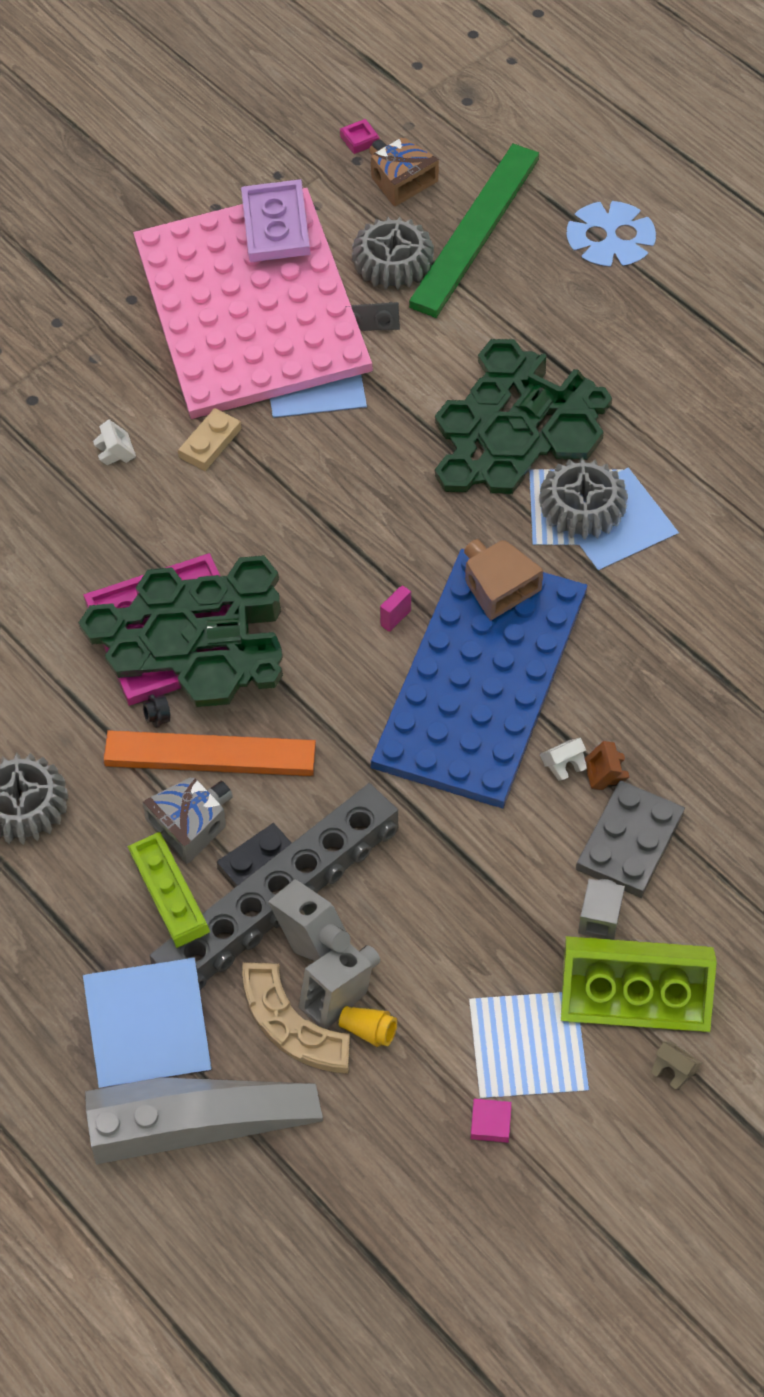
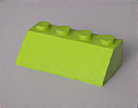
M566 936L561 1021L710 1032L717 964L714 947Z

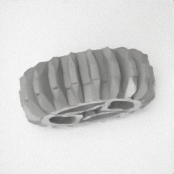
M387 216L386 221L376 219L374 225L366 223L364 230L358 231V235L352 245V261L354 262L357 274L362 275L364 282L371 281L374 287L382 284L385 290L389 286H395L399 290L401 285H406L410 288L412 281L420 283L421 278L426 276L433 263L434 245L432 240H430L429 232L423 230L422 224L414 226L412 219L403 222L401 217L397 220H391Z
M583 457L579 463H574L569 459L566 466L557 464L555 471H548L546 480H543L539 494L541 512L543 517L547 518L549 526L557 525L559 534L569 531L571 538L575 534H581L584 540L588 534H593L598 539L601 531L609 534L612 526H618L621 522V517L626 513L628 499L624 480L619 479L618 471L609 472L608 463L598 466L596 459L592 463H585Z
M16 752L14 760L8 761L2 756L0 760V837L4 836L8 844L14 838H19V841L24 845L26 837L29 836L38 841L40 837L39 832L44 831L51 834V824L60 825L62 820L61 814L66 813L68 791L65 788V779L62 774H59L58 768L54 764L48 766V761L44 757L35 761V757L30 753L26 759H21V756Z

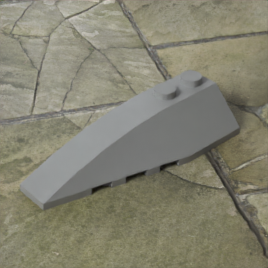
M159 1077L85 1091L90 1142L96 1164L323 1121L315 1083Z

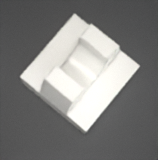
M110 419L99 426L101 434L93 442L95 447L104 451L98 455L101 462L109 465L121 459L127 463L136 457L129 435L125 430Z
M581 738L568 740L540 754L544 766H548L558 781L569 777L565 769L568 762L573 764L576 772L587 769L583 754L586 749Z

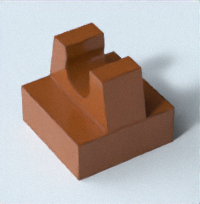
M603 741L585 757L591 789L604 790L608 785H618L620 780L625 782L630 778L628 771L622 770L620 765L625 760L624 754L617 751L614 742Z

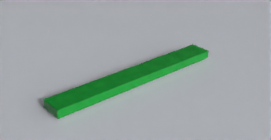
M512 143L410 298L409 308L435 318L438 317L539 161V152Z

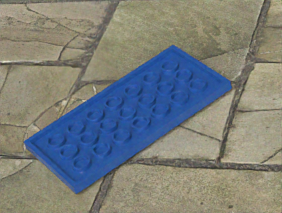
M461 549L372 756L371 768L503 809L586 596L588 585L543 572L541 591L490 620L466 583V562L469 558L464 553L465 549Z

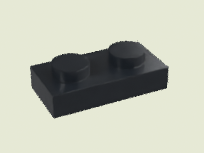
M272 823L216 861L217 869L235 888L292 844V842L275 823Z

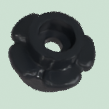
M153 694L149 695L148 702L143 703L144 717L147 723L152 722L155 728H159L161 724L170 722L169 704L164 695L154 697Z

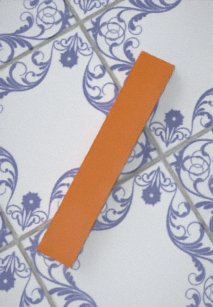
M108 730L104 765L108 767L313 776L316 740Z

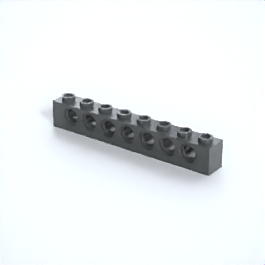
M369 782L202 913L210 933L176 948L172 938H170L150 954L151 964L188 959L194 955L203 956L201 960L195 961L199 990H201L210 977L217 972L227 970L233 964L235 957L245 949H253L260 943L264 934L273 927H280L268 903L276 895L272 893L273 891L284 889L294 879L316 893L328 883L334 884L343 876L349 866L354 862H362L370 854L373 847L381 841H388L395 835L398 830V809ZM364 826L366 829L356 830L354 827ZM330 847L340 848L338 851H328L326 849ZM304 868L313 869V871L309 873L300 872V870ZM249 911L259 912L258 915L253 917L244 915ZM221 933L231 934V936L226 939L217 938V936Z

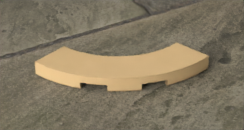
M242 963L244 991L249 1009L258 1026L269 1040L280 1050L306 1065L330 1072L348 1074L350 1034L324 1029L309 1020H304L290 1005V1001L283 990L279 964Z

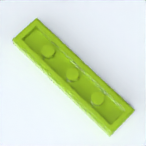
M157 832L127 846L176 948L210 933L209 927L161 832Z

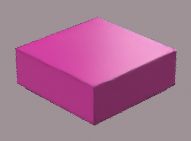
M366 119L340 128V137L353 154L369 149L372 143L379 139L378 134Z
M403 585L380 605V623L389 632L411 612V591Z
M474 1099L470 1139L509 1143L512 1102Z

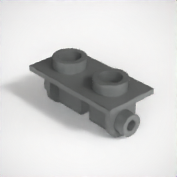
M399 302L345 306L352 307L360 331L400 330Z

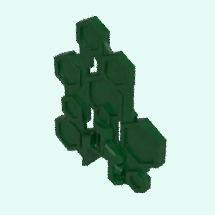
M490 339L478 354V363L484 370L485 375L479 378L465 400H447L435 415V424L444 438L450 439L456 448L453 454H446L435 468V477L445 492H467L472 485L484 483L490 493L513 494L540 455H547L550 450L556 459L581 460L583 457L584 460H587L603 439L604 432L597 423L598 414L606 413L612 405V396L605 387H597L592 380L584 377L578 369H573L561 386L543 379L546 374L547 356L545 353L539 355L533 351H522L515 339ZM514 385L520 398L509 412L501 411L511 399L509 390ZM546 415H552L539 432L537 427ZM478 441L485 452L478 460H472L471 457L477 451L475 443Z
M265 555L238 558L229 574L222 577L213 575L182 580L172 567L148 569L136 586L137 596L130 607L116 608L113 603L90 605L78 622L80 630L92 645L104 644L109 648L105 659L118 678L173 670L176 675H179V685L196 707L228 705L239 688L247 687L251 680L258 689L276 688L283 676L282 668L279 666L283 653L274 632L249 634L248 624L276 622L281 613L280 596L274 588L279 581V574ZM223 605H231L225 616L196 618L194 615L196 613L219 612ZM145 618H149L143 628H126L128 624L142 623ZM223 647H227V649H228V650H217V651L197 652V650H201V649H212V648H223Z

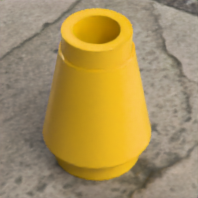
M345 1006L340 1014L339 1027L346 1029L376 1047L380 1045L389 1046L396 1033L397 1018L390 1016V1012L385 1010Z

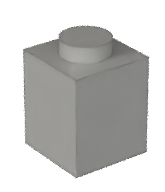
M607 879L588 880L580 916L579 934L614 940L625 886L617 885L615 882Z

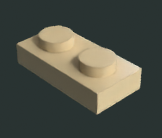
M214 408L178 449L179 458L206 471L242 429L241 421Z

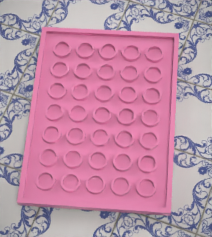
M307 187L302 190L311 255L250 262L243 204L133 232L190 419L209 415L214 408L225 411L373 371L372 362L352 307H345L351 305Z

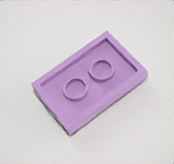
M301 179L241 187L250 262L311 255Z

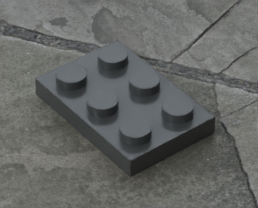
M620 780L577 861L576 870L598 880H611L617 885L625 886L624 891L642 898L684 815L685 807Z

